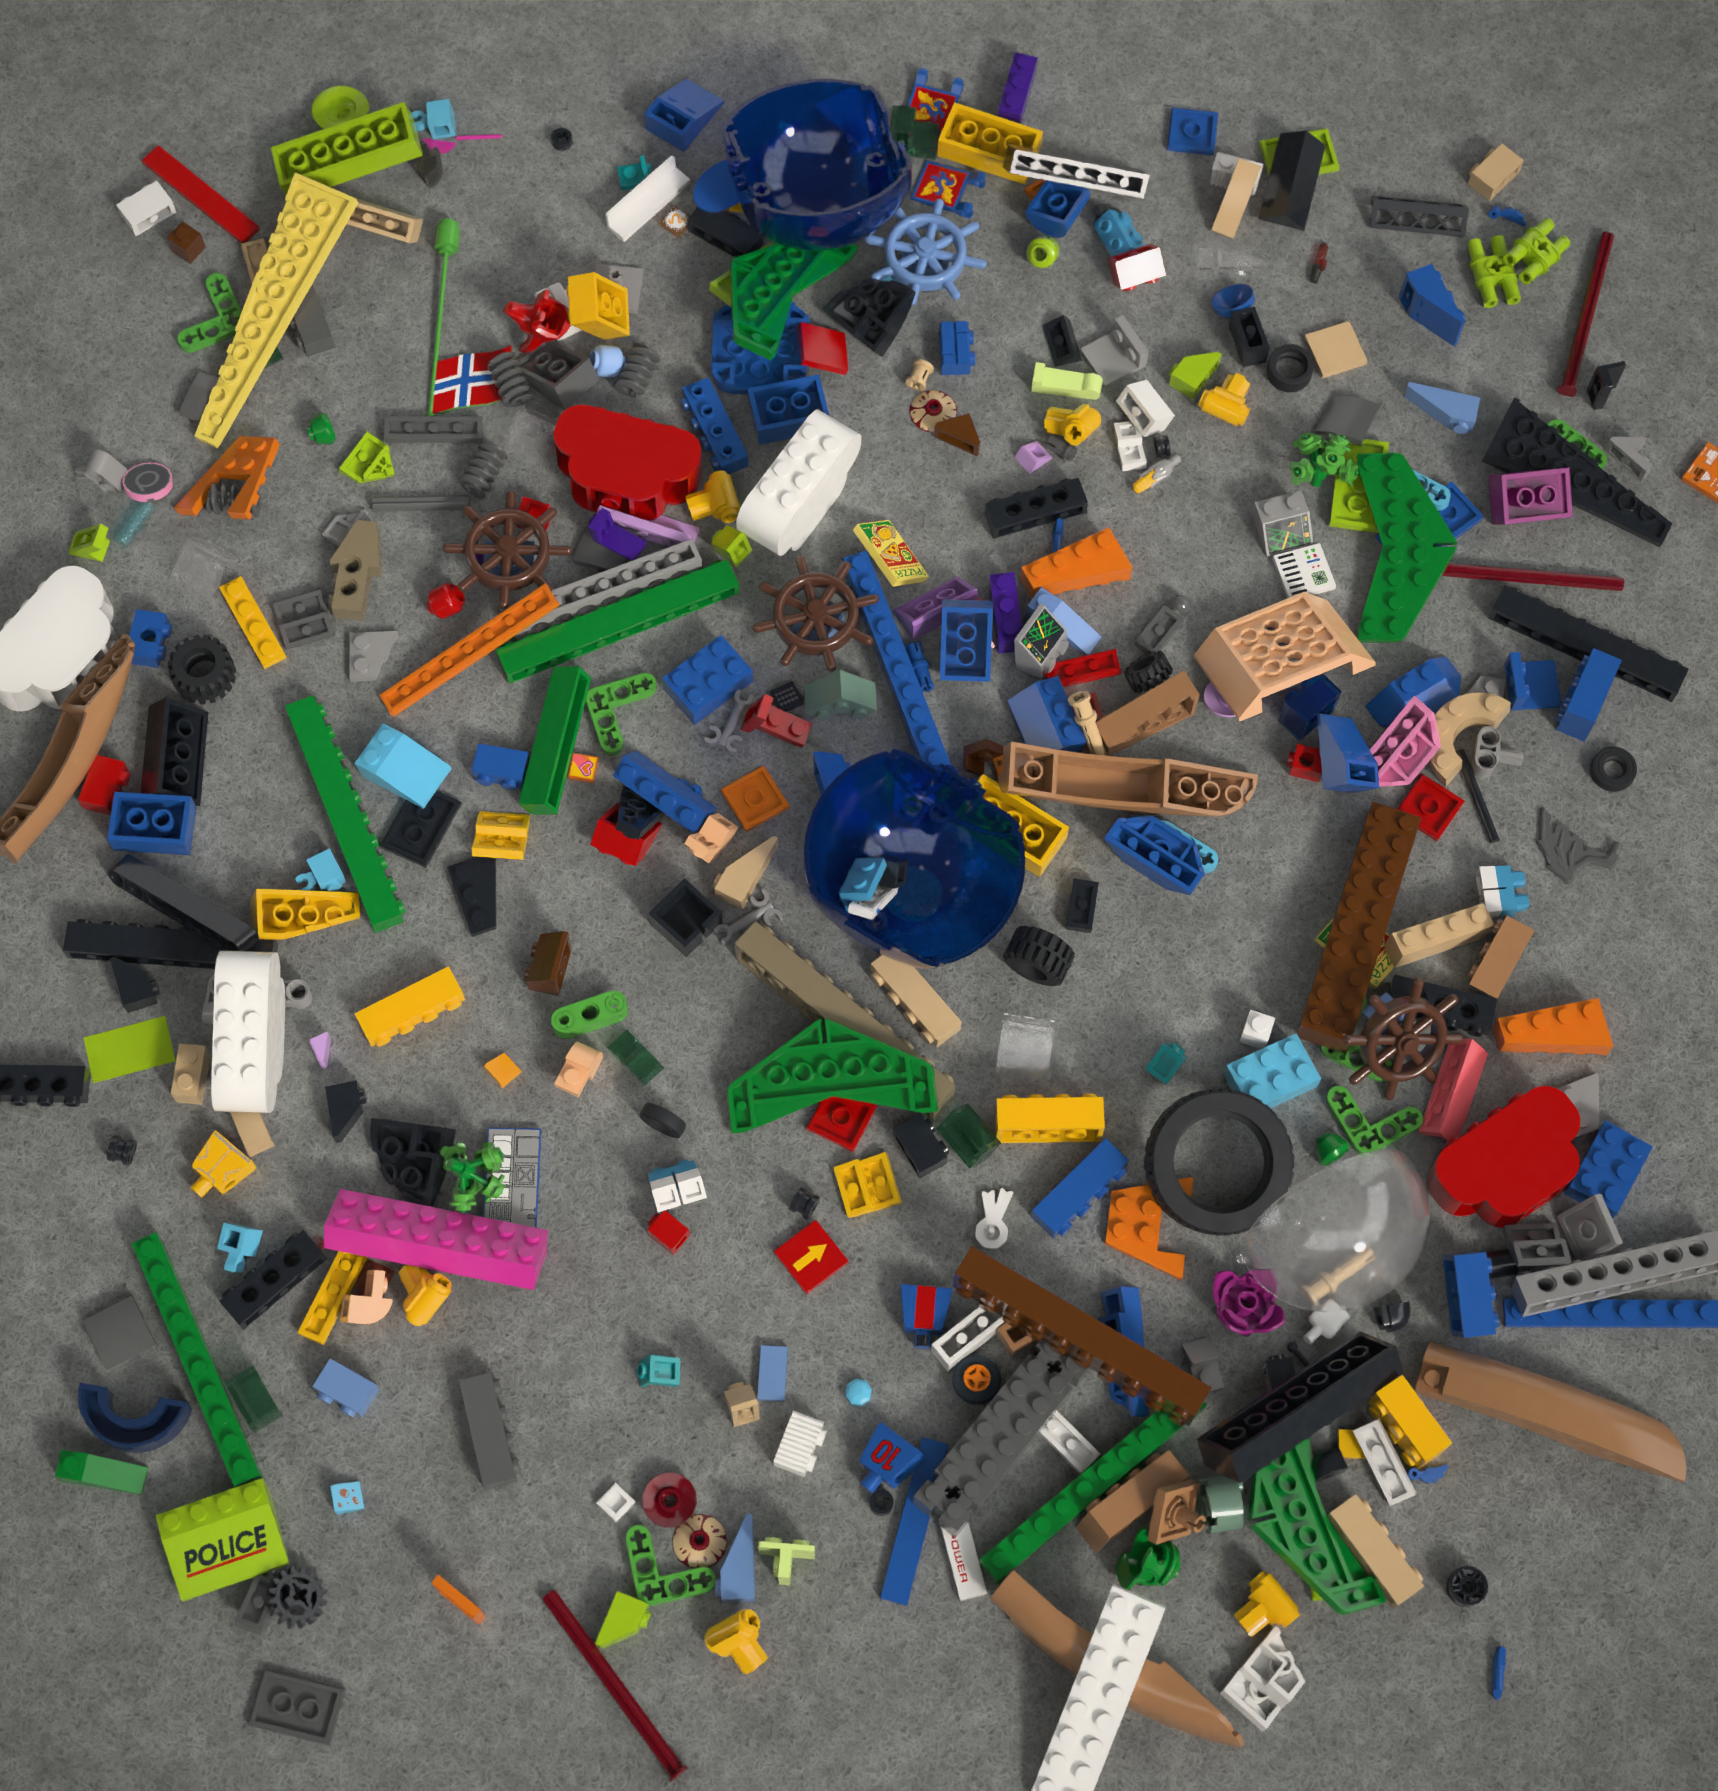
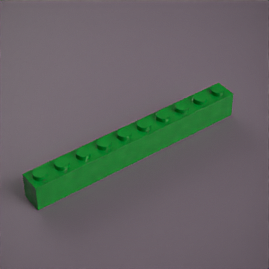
M727 559L714 561L708 567L701 570H691L685 576L678 579H668L662 585L655 588H645L639 594L632 597H622L616 603L609 606H599L593 612L586 615H576L570 621L563 624H553L540 633H530L522 640L514 643H505L499 649H496L497 657L508 683L511 684L740 594L739 583Z
M314 695L285 705L374 932L377 933L403 923L404 920L401 914L406 913L401 899L395 900L393 892L397 891L392 876L386 877L384 870L388 866L383 854L377 855L375 848L379 844L374 832L369 833L366 826L370 825V821L366 811H360L357 805L362 802L356 788L352 790L348 782L353 781L348 766L342 768L340 760H343L344 756L340 746H334L331 739L335 738V734L331 724L325 725L323 717H326L327 714L322 702L316 703Z
M155 1232L131 1243L234 1487L236 1488L262 1478L265 1480L163 1239Z
M1205 1402L1202 1403L1194 1419L1205 1410L1207 1406ZM1162 1410L1155 1412L983 1556L979 1562L980 1566L994 1583L998 1585L1013 1570H1016L1086 1511L1085 1508L1097 1498L1100 1499L1111 1487L1124 1479L1186 1425L1180 1426L1169 1419L1170 1415Z

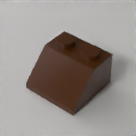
M559 931L540 934L538 942L533 943L531 949L533 961L531 966L526 967L524 981H527L529 990L559 996L572 951L568 932Z

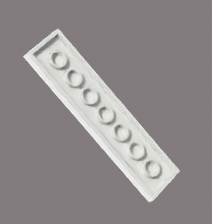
M1113 1584L1032 1791H1094L1166 1606Z

